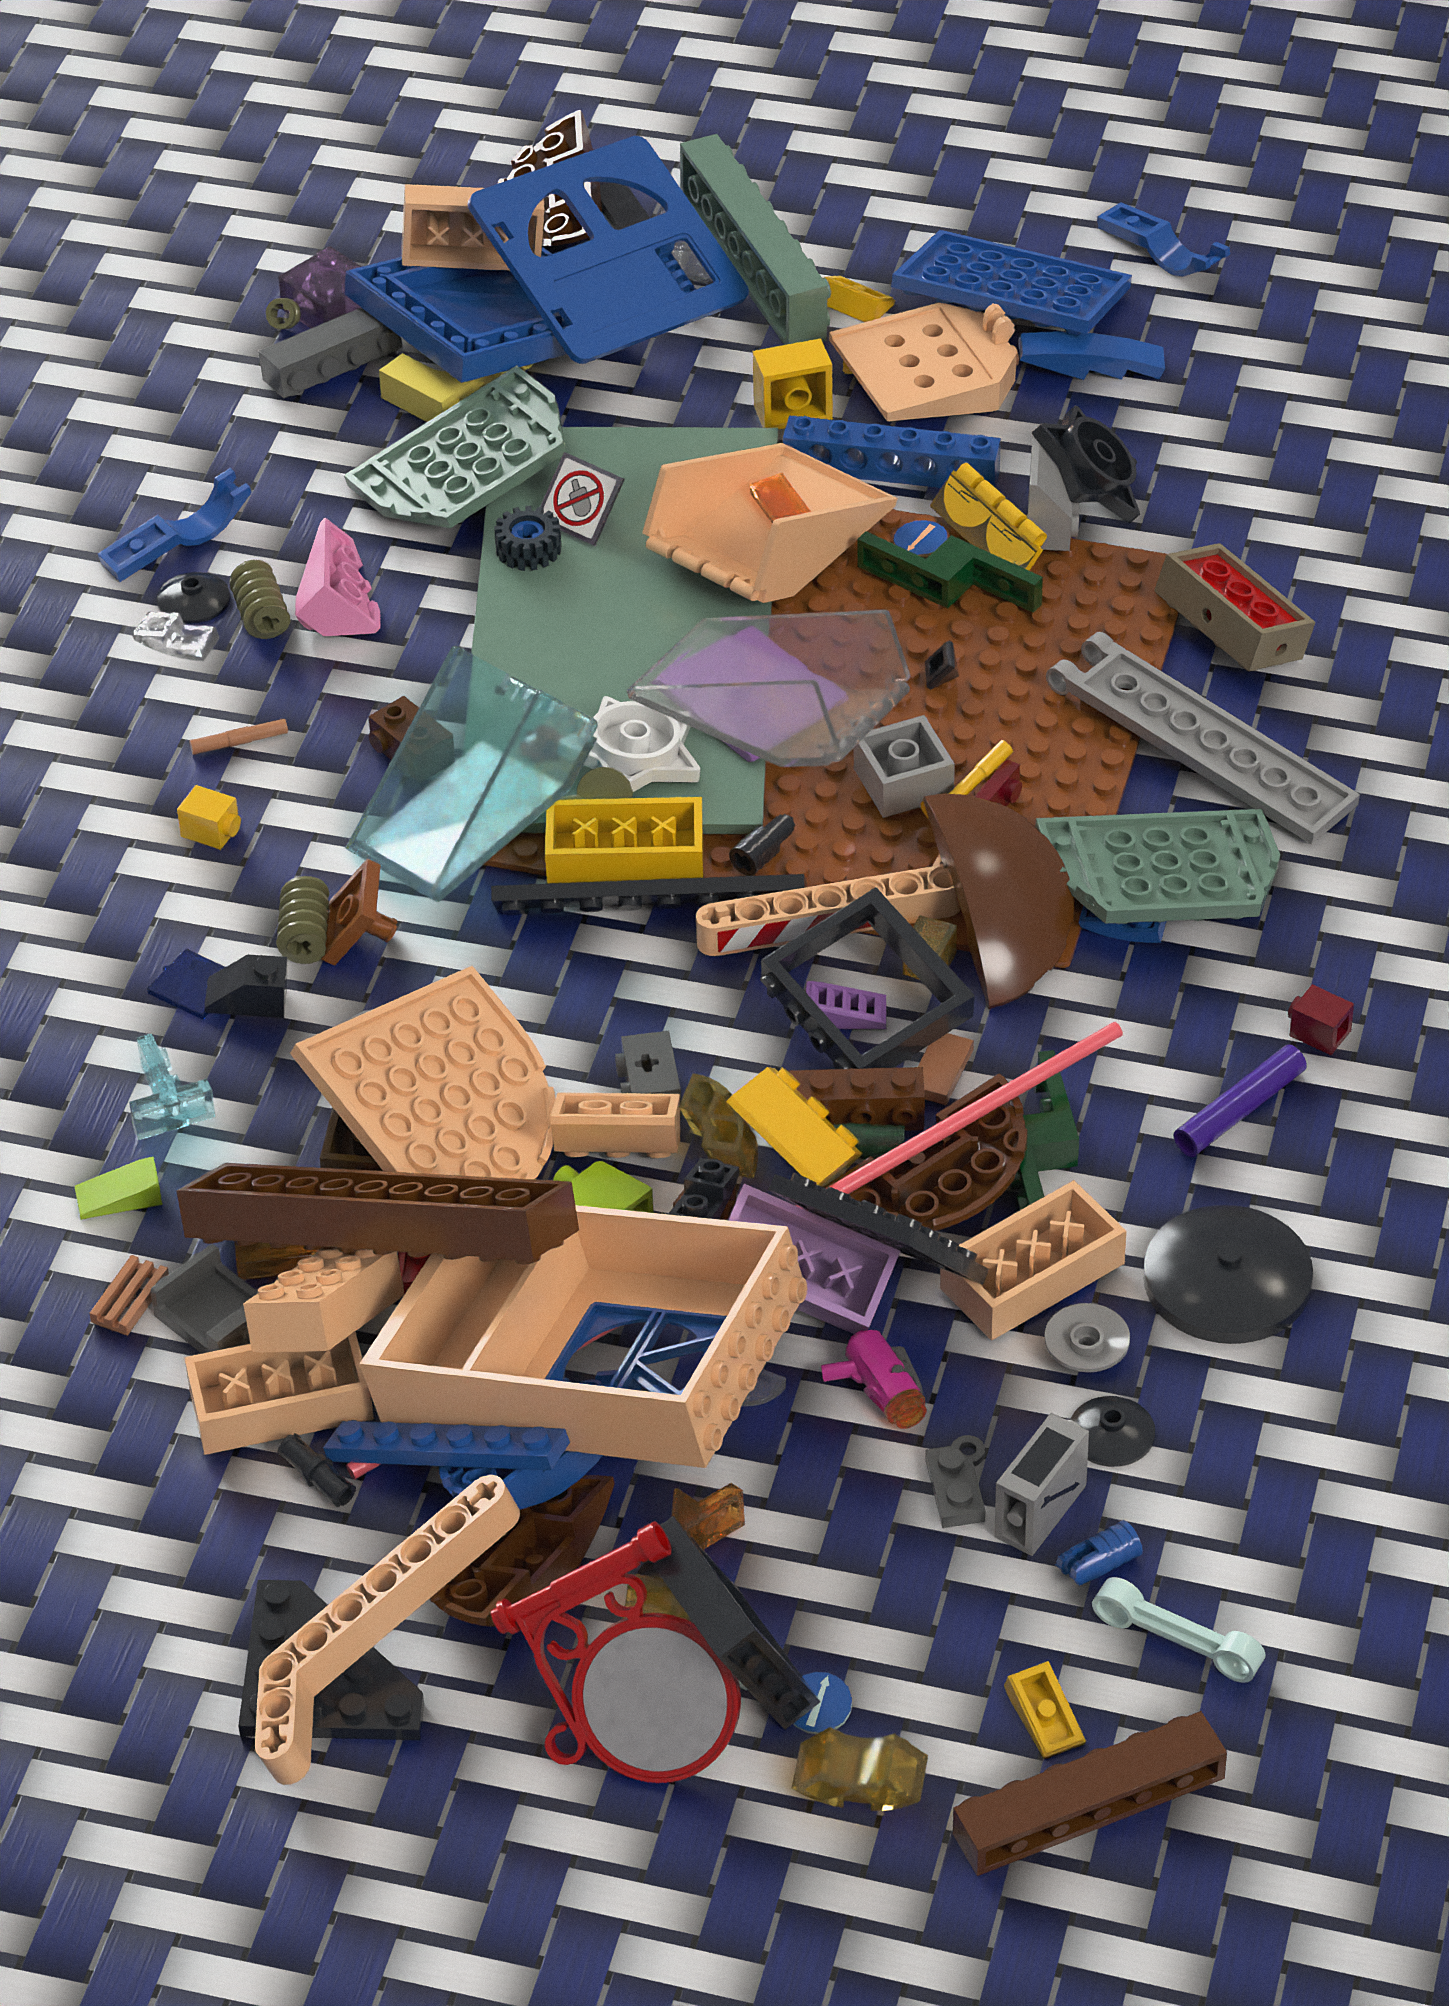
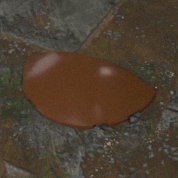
M581 109L545 128V137L534 147L532 145H525L511 160L513 170L508 178H500L498 183L592 151L589 132ZM584 182L585 189L602 212L600 182ZM550 194L544 199L542 246L564 245L589 238L563 198L556 194Z
M936 794L924 796L923 802L944 869H949L968 929L966 939L988 1009L1005 1005L1030 992L1035 982L1048 970H1053L1065 950L1066 940L1074 915V900L1067 886V882L1070 880L1067 870L1066 872H1060L1062 867L1065 868V865L1048 838L1028 822L1025 817L999 803L976 798L971 795Z
M1000 1073L938 1112L936 1114V1122L943 1121L1007 1084L1008 1081ZM1015 1097L848 1195L857 1201L862 1202V1200L878 1205L893 1215L901 1214L922 1223V1226L934 1231L953 1226L976 1215L1004 1193L1013 1182L1015 1174L1025 1157L1028 1130L1025 1128L1023 1105L1019 1097ZM870 1156L860 1164L856 1165L843 1175L839 1176L838 1178L824 1186V1188L832 1185L833 1183L839 1181L845 1176L865 1166L874 1159Z
M584 1475L561 1494L543 1503L520 1509V1517L515 1526L429 1600L439 1609L443 1610L444 1613L456 1619L476 1625L496 1627L491 1617V1610L496 1608L497 1601L506 1598L511 1604H514L549 1586L552 1581L577 1569L586 1555L607 1509L615 1484L613 1476Z

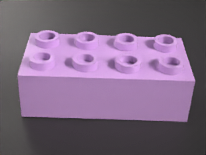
M744 1184L727 1221L788 1227L792 1243L798 1251V1263L802 1277L807 1282L806 1298L803 1303L799 1304L797 1310L853 1334L861 1330H868L900 1250Z

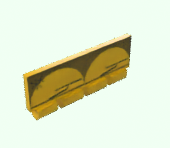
M968 463L962 464L957 471H952L930 504V507L970 544L1026 570L1032 568L1043 551L1040 546L1045 542L1047 534L1033 521L1027 519L1023 512L1009 500H1006L1002 493L987 480H984V477Z

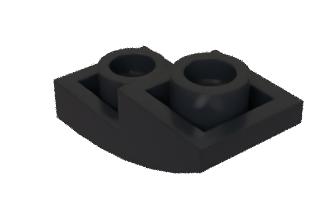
M700 1158L684 1178V1194L667 1215L719 1220L737 1182L739 1166L725 1164L717 1159Z

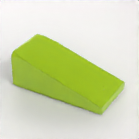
M154 1157L137 1160L75 1185L81 1220L162 1205Z

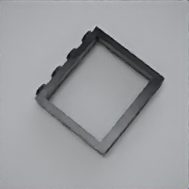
M877 887L761 960L760 981L767 987V995L771 998L776 997L784 1006L789 1020L794 1025L798 1026L800 1024L808 1033L813 1047L819 1053L825 1052L833 1061L835 1069L895 1068L973 1017L975 995ZM868 922L941 1004L861 1055L788 972Z
M672 1516L665 1523L659 1524L669 1539L672 1552L667 1557L654 1563L650 1561V1563L717 1657L786 1730L818 1705L820 1700L742 1592L679 1521Z

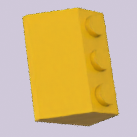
M767 1067L735 1092L726 1102L801 1176L816 1182V1185L824 1187L843 1175L862 1155L855 1147L859 1140L843 1125L836 1129L825 1118L830 1112L815 1097L811 1096L807 1100L798 1092L796 1088L800 1083L785 1068L782 1067L778 1072L775 1068Z

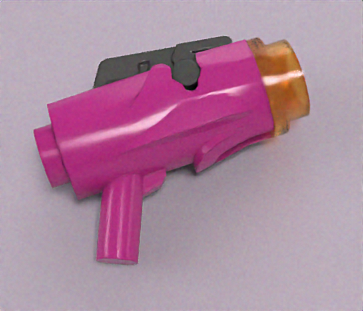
M861 1330L850 1338L845 1350V1356L848 1361L821 1365L824 1382L852 1378L857 1383H864L866 1386L864 1388L865 1394L883 1411L891 1424L897 1425L900 1429H908L917 1425L926 1415L927 1408L925 1406L922 1385L905 1348L901 1346L890 1347L877 1330Z

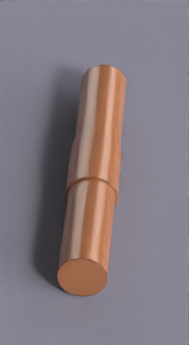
M280 719L189 740L191 752L195 755L287 734L288 727L286 720Z

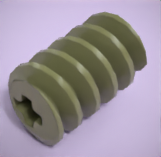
M253 559L244 561L234 569L229 580L230 589L233 592L234 600L247 632L256 638H274L288 629L291 622L290 614L283 601V595L277 584L276 576L272 572V567L262 560Z
M311 876L296 877L286 882L281 888L276 945L283 957H287L288 960L295 963L311 964L319 961L325 955L328 926L327 910L330 892L328 886L321 879Z

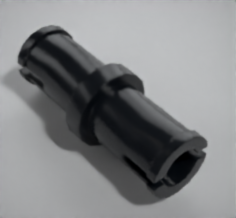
M297 1433L288 1435L281 1442L277 1451L278 1455L287 1460L301 1473V1480L309 1487L315 1486L336 1507L346 1505L353 1498L356 1486L332 1467L333 1463L329 1457L315 1452Z

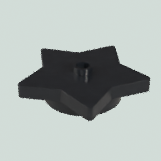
M1075 405L1065 414L1061 425L1041 423L1032 431L1034 438L1060 467L1071 502H1098L1128 523L1133 522L1140 515L1130 487L1136 479L1137 460L1132 457L1123 441L1109 427L1094 418L1086 417L1082 410Z

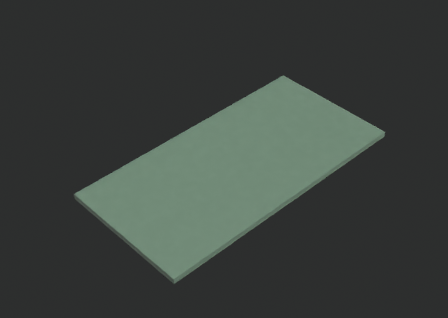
M562 427L567 454L526 479L522 484L498 497L493 503L486 505L454 819L455 832L546 833V806L508 809L507 803L511 801L577 795V787L581 778L592 768L564 757L558 761L547 760L541 764L531 761L530 756H526L521 752V744L526 740V734L529 731L536 730L541 725H547L550 728L556 729L559 735L568 737L590 727L592 719L599 712L604 696L611 697L619 702L638 701L650 703L665 709L669 713L685 712L659 691L652 680L750 624H755L771 637L772 601L766 603L758 600L751 601L731 591L730 587L725 588L701 576V573H695L673 562L672 558L667 559L647 549L646 541L649 536L642 532L662 465L778 444V428ZM566 458L616 480V484L591 539L560 525L561 554L557 555L555 562L549 560V566L543 568L541 564H538V570L531 571V566H526L525 571L518 570L517 564L512 569L507 566V561L502 563L499 560V556L496 553L494 530L497 519H503V513L506 511L513 514V508L519 507L520 511H525V506H532V511H536L537 507L544 508ZM692 717L691 728L684 746L700 767L699 781L651 782L633 792V798L702 797L703 834H748L757 826L763 827L766 754L753 762H747L712 732L705 730L695 722Z

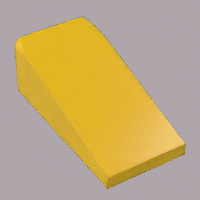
M1049 1661L1007 1677L1004 1684L1007 1695L1044 1759L1086 1743Z

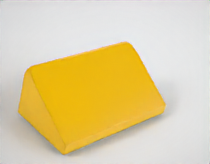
M824 277L827 279L831 290V296L827 299V307L863 322L881 318L895 304L893 297L845 277Z

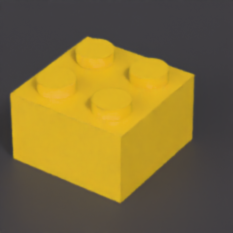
M821 338L753 351L754 408L763 428L784 429L786 428L789 415L833 419L832 362Z

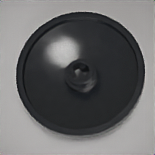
M1213 1205L1185 1212L1173 1218L1159 1229L1146 1250L1143 1279L1150 1303L1159 1315L1176 1329L1205 1341L1241 1344L1271 1337L1283 1331L1297 1320L1310 1298L1313 1266L1310 1254L1301 1238L1279 1219L1248 1207Z

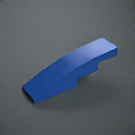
M1059 331L1021 333L1019 337L1020 361L1082 380L1085 379L1089 370L1121 380L1127 369L1160 379L1165 370L1164 349L1162 346L1130 338L1096 333L1073 335Z

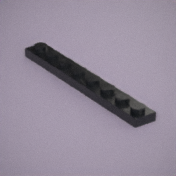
M804 874L496 885L491 886V901L496 910H502V913L507 915L524 914L525 909L541 908V912L551 914L563 912L564 907H579L580 911L598 912L603 910V906L618 905L620 910L626 911L639 910L642 908V904H657V907L661 909H676L681 907V903L696 902L698 907H702L703 905L720 901L806 888L807 882Z

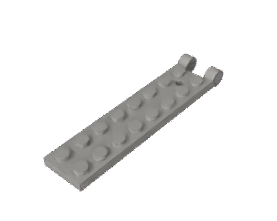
M1096 632L1083 642L1081 646L1084 658L1089 664L1094 666L1088 672L1083 673L1071 661L1065 659L1060 660L1046 672L1047 683L1057 694L1065 695L1070 692L1254 809H1262L1265 816L1310 844H1313L1358 806L1359 793L1113 642L1103 632Z

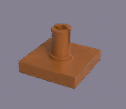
M367 858L329 901L326 951L321 960L335 966L365 932L382 939L386 943L393 938L397 929V919L390 918L376 911L380 864Z

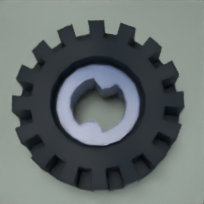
M525 506V511H520L519 507L513 508V514L506 511L503 513V519H497L494 529L496 553L502 563L507 561L508 567L513 569L517 564L518 570L525 571L526 566H531V571L538 570V564L545 568L549 566V560L555 562L557 555L561 554L560 524L557 516H553V512L548 510L544 514V508L537 507L536 511H532V506Z

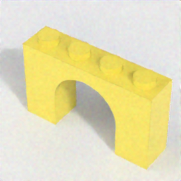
M402 353L379 370L381 398L428 422L507 371L461 383L448 372L430 368ZM533 364L522 366L519 368L525 371L529 369Z

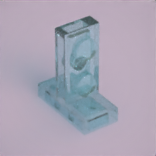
M152 1033L138 1037L137 1044L141 1067L153 1095L129 1102L133 1129L137 1139L141 1140L216 1117L212 1089L208 1080L204 1079L181 1086L177 1074L171 1076L169 1074L171 1063L166 1048H158Z

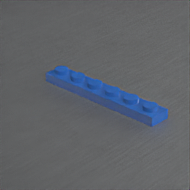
M350 1420L341 1422L323 1449L326 1456L332 1462L552 1470L570 1444V1440L566 1430L561 1428L395 1423L391 1421L359 1422Z

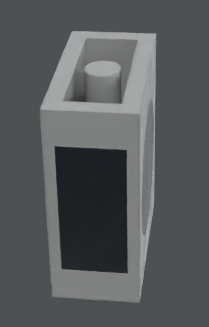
M1050 1413L996 1482L995 1538L1031 1556L1034 1555L1086 1487L1088 1430L1072 1420H1066Z

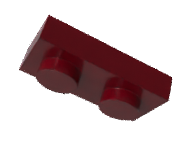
M1006 759L975 797L999 803L1006 807L1009 803L1016 802L1022 790V782L1019 781L1020 764Z

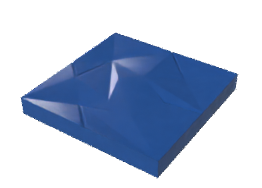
M542 247L541 257L552 255V253ZM402 257L346 271L345 295L461 383L504 372L516 365L522 367L545 361L549 358L567 355L511 271L402 266ZM559 312L553 314L562 329H565L567 324Z

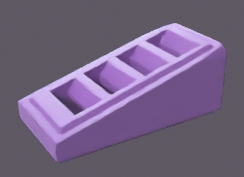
M806 981V993L838 1029H886L885 994L824 982ZM851 1007H858V1011L851 1010ZM867 1007H874V1014L866 1013Z

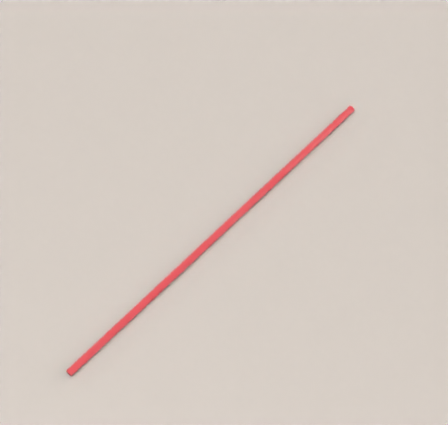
M1112 1022L829 1187L846 1194L855 1191L1123 1035L1121 1027L1117 1022ZM616 1328L607 1330L593 1337L585 1344H583L578 1350L594 1342L595 1340L599 1339L600 1337L606 1335L607 1333L613 1331ZM350 1462L346 1464V1468L350 1476L355 1480L381 1464Z

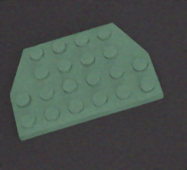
M516 365L344 475L349 488L384 517L452 528L567 454L555 395Z
M1262 809L1036 818L1035 827L1048 838L1061 857L1065 868L1062 867L1060 872H1066L1067 870L1070 878L1067 886L1072 896L1105 924L1259 917L1280 861V852Z

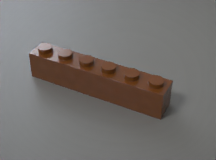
M1202 1711L1189 1716H1178L1170 1720L1166 1725L1151 1731L1134 1733L1125 1741L1107 1748L1093 1749L1079 1759L1066 1764L1052 1765L1043 1773L1022 1781H1011L999 1790L981 1797L973 1796L964 1800L960 1805L953 1807V1835L976 1876H979L1225 1779L1227 1751Z

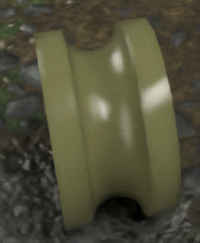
M277 298L272 300L266 308V319L276 329L293 328L300 320V307L293 299ZM278 309L289 310V318H284L283 320L282 317H278Z

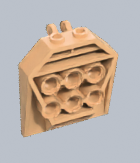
M939 302L829 332V341L887 421L999 410L1015 382L1016 366L1019 364L1017 349L1008 342L1015 332V325L1004 315L1003 309L994 303L987 307L985 313Z

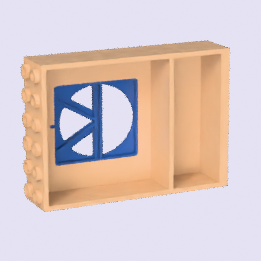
M575 1205L579 1231L565 1239L562 1246L550 1249L542 1254L541 1259L537 1262L517 1264L515 1259L505 1258L492 1262H482L479 1260V1257L474 1256L449 1260L445 1259L443 1254H431L359 1363L381 1422L561 1428L566 1430L570 1440L566 1451L706 1468L715 1451L720 1449L723 1437L732 1421L737 1419L740 1407L748 1393L755 1388L757 1378L764 1365L772 1358L774 1348L783 1332L788 1330L791 1318L799 1304L804 1302L807 1295V1282L802 1277L798 1263V1251L792 1243L787 1226ZM646 1322L608 1387L564 1382V1373L570 1358L587 1341L619 1326ZM667 1324L681 1327L696 1337L692 1341L651 1351ZM700 1351L704 1352V1356L688 1384L680 1391L645 1366ZM634 1380L649 1392L630 1390L628 1388Z

